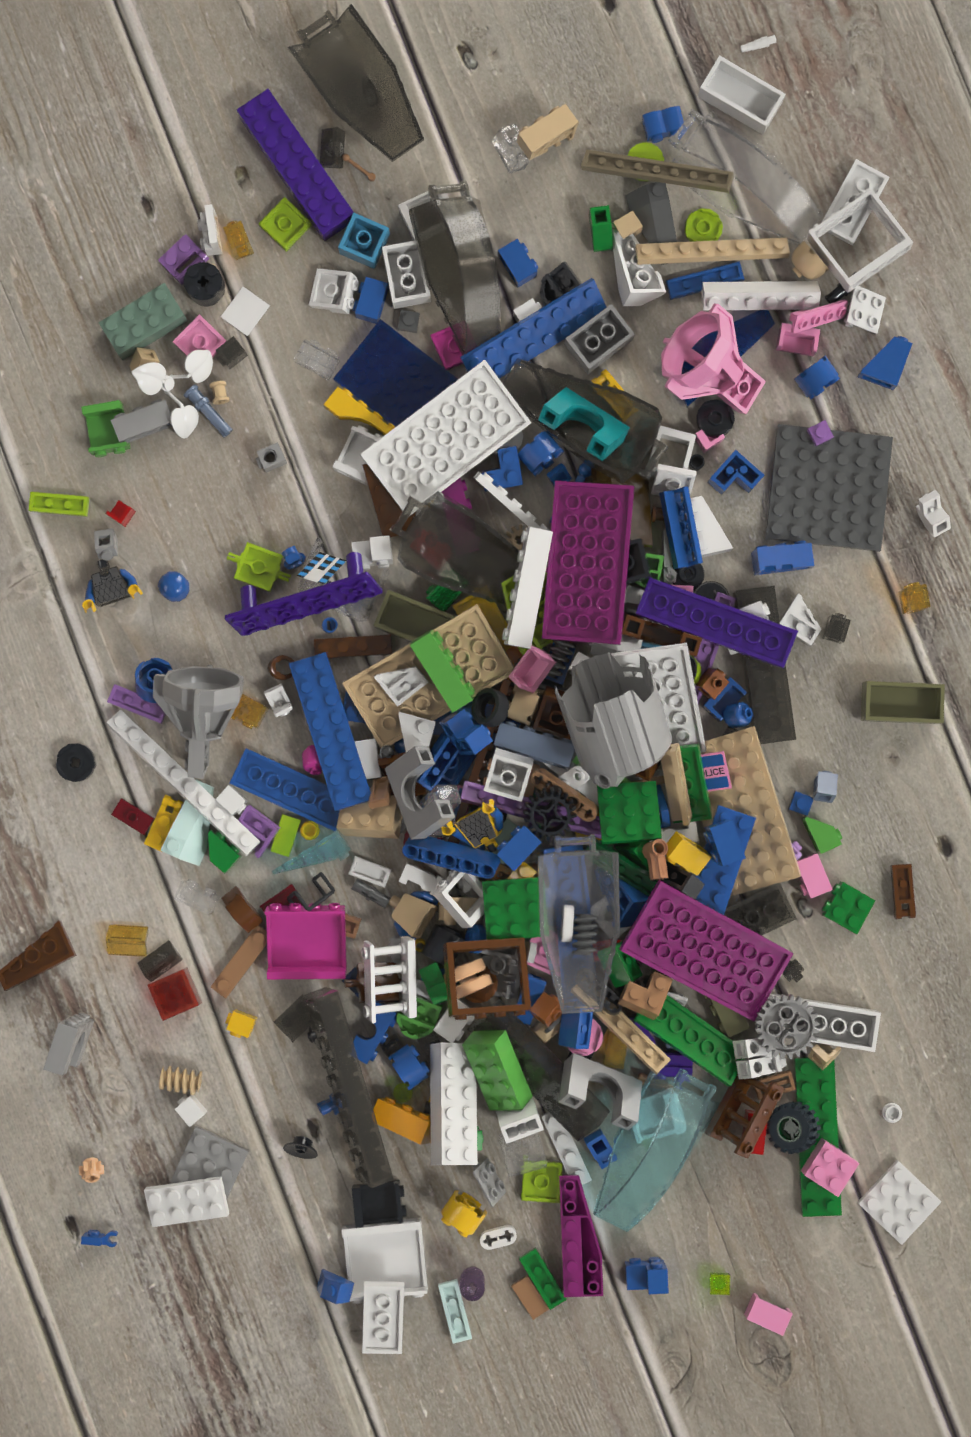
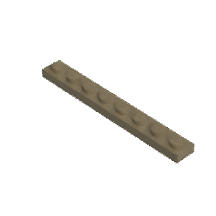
M586 150L581 164V168L584 171L729 193L734 179V172L593 150Z

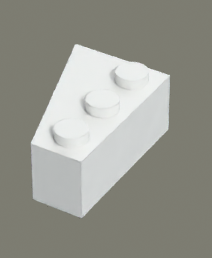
M702 496L691 498L702 557L730 552L733 547ZM686 513L684 514L685 521H687ZM688 532V540L690 541L691 535ZM692 551V558L695 559L694 552Z

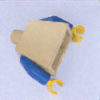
M414 891L410 895L405 893L402 898L394 895L391 897L389 905L395 908L391 917L395 920L394 926L400 937L409 936L415 940V950L421 952L417 944L423 943L425 945V940L420 937L437 911L438 906L436 905L439 904V901L428 891Z

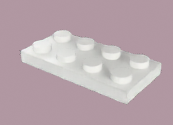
M856 159L824 219L829 214H835L840 211L841 206L845 203H851L856 200V196L860 193H866L872 189L879 197L890 177ZM868 204L829 230L828 233L853 245L872 209Z
M221 1176L146 1187L144 1190L152 1227L227 1217L229 1215Z
M364 1281L362 1353L402 1354L404 1282Z

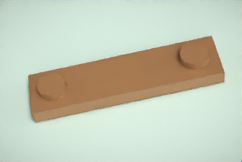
M260 925L253 929L211 985V988L225 999L266 947V929Z

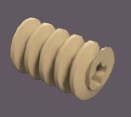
M163 1066L159 1079V1089L163 1090L167 1086V1091H171L174 1087L175 1092L179 1093L182 1088L183 1094H187L190 1089V1094L195 1095L196 1092L199 1093L201 1087L202 1071L199 1072L198 1076H195L194 1070L188 1075L187 1069H184L181 1074L179 1067L172 1072L171 1066L166 1071H164Z

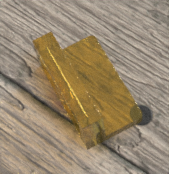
M109 925L106 936L108 954L146 957L148 927Z

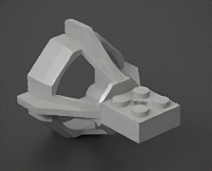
M208 665L207 667L191 666L170 670L166 675L155 674L153 683L154 700L180 731V735L188 739L185 744V752H188V759H185V770H188V777L204 778L209 766L210 741L221 738L243 694V676L224 668H213V665Z

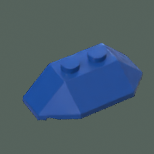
M444 731L430 750L435 764L423 772L417 779V782L431 793L454 789L476 758V755H460Z

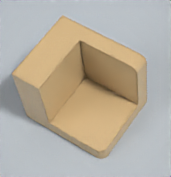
M631 211L614 221L612 228L617 229L620 236L625 239L631 234H634V236L640 234L643 226L634 211Z
M137 347L130 363L131 371L146 363H159L160 361L155 350Z
M816 1044L811 1049L808 1057L824 1070L839 1055L842 1048L837 1046L833 1049L828 1044Z

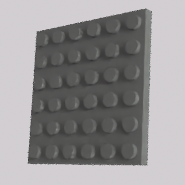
M778 424L765 539L788 542L806 541V543L880 552L882 548L893 437L831 430L834 438L815 447L807 431L809 427Z

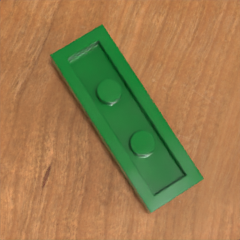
M536 1247L519 1257L520 1262L550 1310L567 1300Z

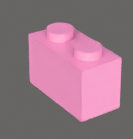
M813 853L797 860L801 872V877H799L802 883L800 889L804 896L807 895L811 899L833 890L818 853Z

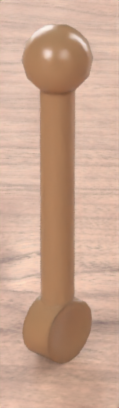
M348 154L342 156L343 161H348L368 176L369 181L373 182L376 176L374 173L367 172L351 160Z

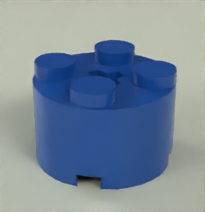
M825 355L818 362L812 364L795 377L794 380L805 396L811 400L824 391L823 386L827 388L840 378L838 376L839 373Z
M546 431L533 438L534 441L530 444L527 443L518 453L522 463L535 477L543 471V468L547 470L554 464L553 459L558 458L564 452Z
M151 658V660L141 662L135 671L137 695L147 702L157 703L153 698L155 674L166 675L168 671L173 670L171 665L160 658Z
M407 1044L390 1055L388 1059L395 1061L392 1066L404 1083L408 1082L410 1084L407 1088L411 1090L429 1078L428 1073L430 1069L424 1061L421 1063L418 1059L420 1054L416 1047Z

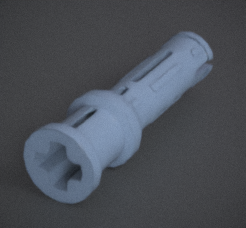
M196 384L184 393V397L189 398L195 405L194 408L206 416L223 438L233 431L210 405L209 398L204 397L198 390Z

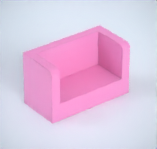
M782 323L779 328L776 350L807 356H814L816 354L820 329L810 328L792 333V324Z
M531 645V649L526 651L508 677L519 688L534 693L556 661L546 651Z
M753 1293L744 1315L747 1320L783 1336L792 1317V1312L788 1308L784 1310L760 1299L757 1294Z

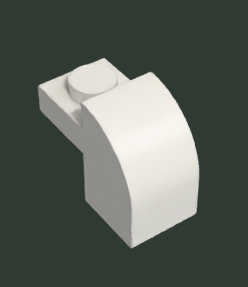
M934 490L921 497L916 509L921 521L930 534L936 537L951 529L950 517L941 507L940 494Z

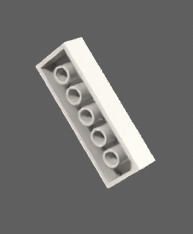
M770 994L767 999L773 1003L774 996H777L779 1000H781L782 995ZM801 998V1003L805 1000L809 1002L806 1008L810 1006L814 1008L811 1014L816 1013L818 1017L814 1021L820 1023V1025L815 1026V1029L819 1030L820 1033H814L813 1035L818 1040H811V1042L875 1052L880 1012ZM767 1001L764 1004V1006L766 1007L769 1006ZM784 1008L781 1011V1016L787 1017L790 1014V1009ZM800 1020L797 1023L796 1027L798 1030L805 1027L804 1020ZM772 1023L769 1026L770 1033L777 1030V1023ZM787 1023L783 1025L785 1029L789 1030L791 1028Z
M441 1042L430 1044L431 1166L477 1165L476 1077L462 1046L463 1043Z

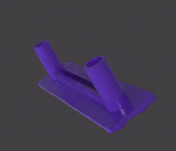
M351 552L346 555L348 577L260 605H257L256 588L254 586L246 585L241 587V610L225 615V620L241 636H248L254 632L267 630L277 625H284L296 619H303L306 616L320 614L323 611L336 609L342 605L356 603L365 598H372L383 593L373 577L368 572L363 571L362 555L358 552Z

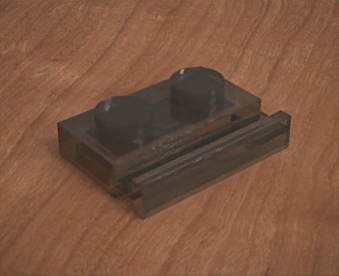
M302 994L274 1023L293 1043L322 1014Z

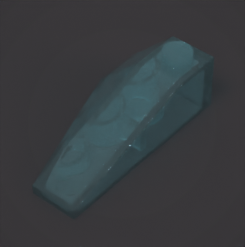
M336 830L315 843L313 847L304 850L298 856L285 862L272 872L273 874L333 861L338 858L342 861L350 856L349 851L352 848L344 835L339 830Z

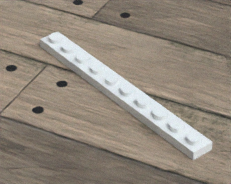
M121 709L106 722V725L241 853L247 856L260 843L246 827L194 778L188 777V773Z

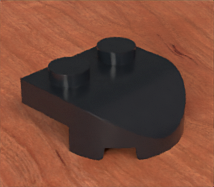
M562 262L552 272L545 274L541 280L540 296L547 305L581 284L567 262Z

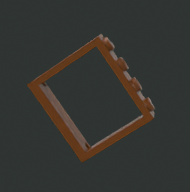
M524 938L448 942L443 945L449 1017H455V1020H466L467 1016L483 1019L487 1018L486 1015L494 1014V1017L497 1018L506 1017V1013H514V1016L526 1015L525 1012L531 1010ZM517 948L522 1004L458 1009L453 953Z

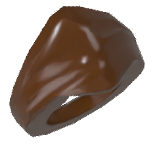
M279 655L271 659L267 669L272 677L277 680H286L293 677L292 673L284 675L276 671V663L281 660H287L290 663L295 662L291 657Z

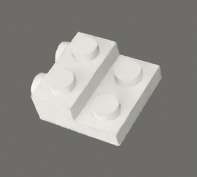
M212 204L204 205L205 212H200V219L197 220L198 229L203 234V238H200L201 249L205 250L207 256L223 254L218 216Z
M317 268L309 306L311 308L330 310L333 313L349 314L350 309H353L355 303L353 298L354 291H357L359 287L357 277L351 272Z

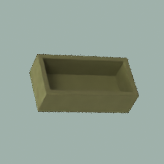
M387 590L373 626L376 629L412 642L431 629L437 628L456 616Z
M865 681L862 683L861 721L943 724L945 684Z

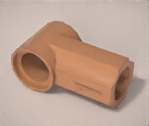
M662 839L648 842L643 846L642 852L648 860L650 880L668 878L665 858L668 846Z

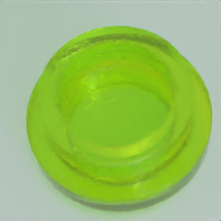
M402 1082L395 1086L393 1095L398 1102L404 1103L411 1099L413 1090L407 1088L409 1084Z

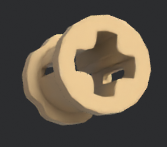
M225 381L209 384L213 393V404L220 405L230 401L226 394Z

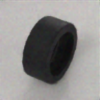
M493 688L482 689L473 700L471 707L472 716L479 724L488 727L500 725L505 720L509 710L507 696ZM494 697L496 702L495 709L486 718L485 707L488 701Z

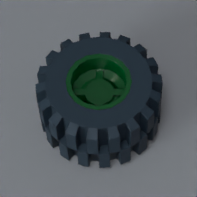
M793 1101L780 1105L773 1110L769 1118L770 1120L767 1122L769 1129L766 1130V1133L771 1135V1138L768 1139L770 1142H775L774 1147L776 1149L781 1148V1152H788V1154L800 1153L811 1148L810 1146L817 1142L815 1139L819 1138L820 1135L817 1131L821 1130V1127L817 1125L819 1118L814 1117L816 1112L809 1110L810 1106L807 1104L802 1105V1102L794 1103Z

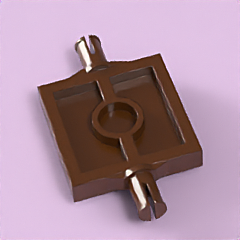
M393 962L374 963V967L396 965ZM358 963L356 965V979H345L344 987H356L359 993V1003H365L364 963ZM397 973L375 975V987L400 984L402 978H399ZM399 992L375 995V1003L399 1001Z

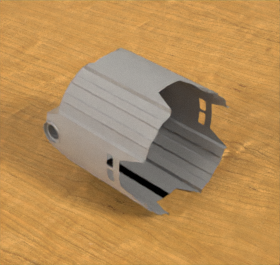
M610 652L594 656L572 666V686L564 693L562 698L558 693L557 687L554 686L578 761L582 769L588 773L593 783L604 789L617 787L626 776L639 773L653 766L662 759L672 743V735L649 662L640 653V668L621 667ZM630 671L633 674V677H624L623 672ZM634 672H641L643 678L635 677Z

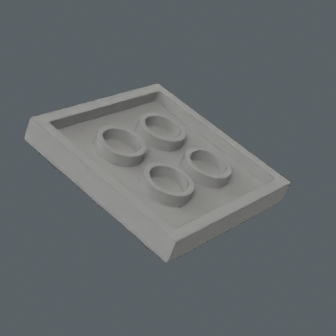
M196 1126L171 1182L178 1183L221 1176L227 1200L249 1150Z

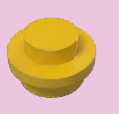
M306 821L302 824L300 833L304 839L314 840L318 837L320 828L317 823Z

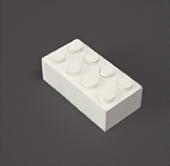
M719 56L701 85L697 97L763 135L781 106L786 94Z

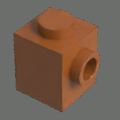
M708 668L700 677L695 687L706 698L715 700L728 685L729 681L725 678L726 674L722 670Z
M543 992L531 1007L530 1012L532 1016L549 1027L553 1021H556L561 1016L562 1007L559 1003L560 999L554 994L548 995Z

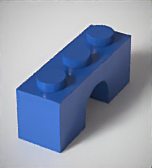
M375 1003V1006L386 1005V1004H384V1003ZM397 1011L376 1014V1023H374L376 1034L368 1038L357 1034L347 1053L365 1064H368L369 1060L373 1062L379 1052L376 1050L379 1043L383 1045L389 1035L386 1033L388 1027L393 1028L397 1021V1016H395Z

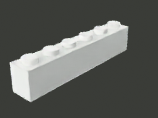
M818 281L702 282L701 301L703 310H710L713 304H719L725 310H811L819 307L821 291Z
M528 527L526 531L522 532L521 542L523 547L522 550H519L517 556L519 568L515 570L513 581L516 582L515 589L511 590V609H508L506 614L508 626L504 628L502 635L505 645L531 649L553 534L552 531Z

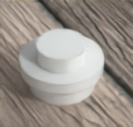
M888 1103L882 1109V1116L887 1122L895 1123L901 1119L902 1110L899 1105Z

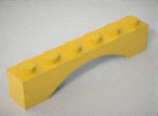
M337 387L324 403L325 409L338 419L363 422L379 430L384 436L395 428L393 424L389 423L387 425L383 422V417L376 411L370 412L367 409L368 405L362 400L356 401L352 398L353 394L346 388L341 389Z

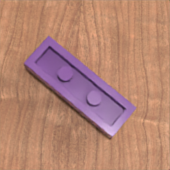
M114 684L107 701L108 703L158 723H163L166 714L158 703L147 702L139 697L136 692Z

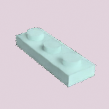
M458 1279L439 1283L438 1287L453 1344L472 1339Z

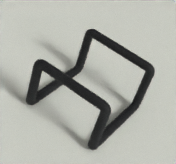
M319 872L312 878V882L323 895L322 898L308 907L299 893L293 891L287 896V901L290 904L294 903L291 898L296 896L307 911H311L334 894L335 889L326 876ZM320 876L331 890L327 894L316 881Z

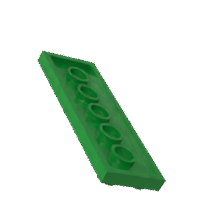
M668 995L659 1016L655 1020L639 1013L634 1018L635 1022L727 1086L732 1085L738 1074L736 1061L746 1059H735L733 1041Z

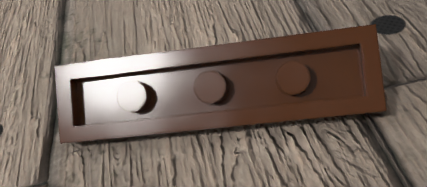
M391 635L314 639V654L318 655L326 652L328 658L392 654Z

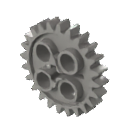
M782 994L781 1000L777 996H774L773 1003L767 1000L768 1007L761 1005L764 1012H757L761 1018L754 1022L760 1026L754 1028V1030L760 1032L756 1038L763 1039L760 1045L762 1047L768 1045L766 1047L768 1053L773 1050V1056L775 1057L780 1053L782 1059L785 1058L786 1054L792 1059L793 1053L797 1057H800L801 1050L807 1053L806 1046L813 1048L810 1042L811 1040H818L813 1035L814 1033H820L819 1030L815 1029V1026L820 1025V1023L814 1021L818 1015L816 1013L811 1014L814 1008L812 1006L806 1008L809 1002L805 1000L801 1003V997L799 996L794 1000V995L792 994L787 999L785 994ZM784 1008L790 1009V1014L787 1017L781 1016V1011ZM800 1020H804L805 1027L798 1030L796 1027L797 1023ZM772 1023H777V1030L770 1033L769 1026ZM785 1023L791 1027L789 1030L783 1026ZM787 1036L793 1037V1042L790 1045L784 1044V1039Z

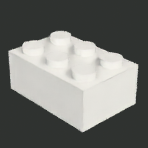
M420 240L382 246L393 308L397 309L431 302Z

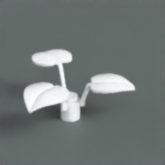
M194 350L187 355L184 368L188 374H171L168 376L166 375L165 368L156 362L143 364L131 371L143 393L153 395L161 389L179 405L180 408H175L171 412L170 421L175 433L181 438H187L198 424V412L191 405L184 407L170 390L174 387V379L189 378L191 376L194 382L200 383L208 378L213 366V359L209 350Z

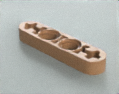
M538 768L533 772L531 783L536 788L542 791V788L545 787L546 792H550V787L554 785L559 786L562 790L561 795L567 792L568 797H575L577 799V804H571L576 805V810L572 812H575L584 821L591 822L595 820L599 808L594 802L546 769ZM540 775L543 777L541 781L537 779ZM589 809L592 810V813H586Z

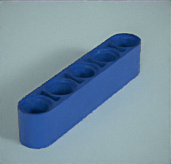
M409 836L402 848L404 856L409 859L487 879L494 876L500 865V858L492 852L429 836L425 839H411Z

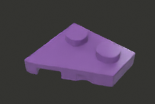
M248 805L238 821L260 841L254 848L255 856L260 858L280 827L254 807Z

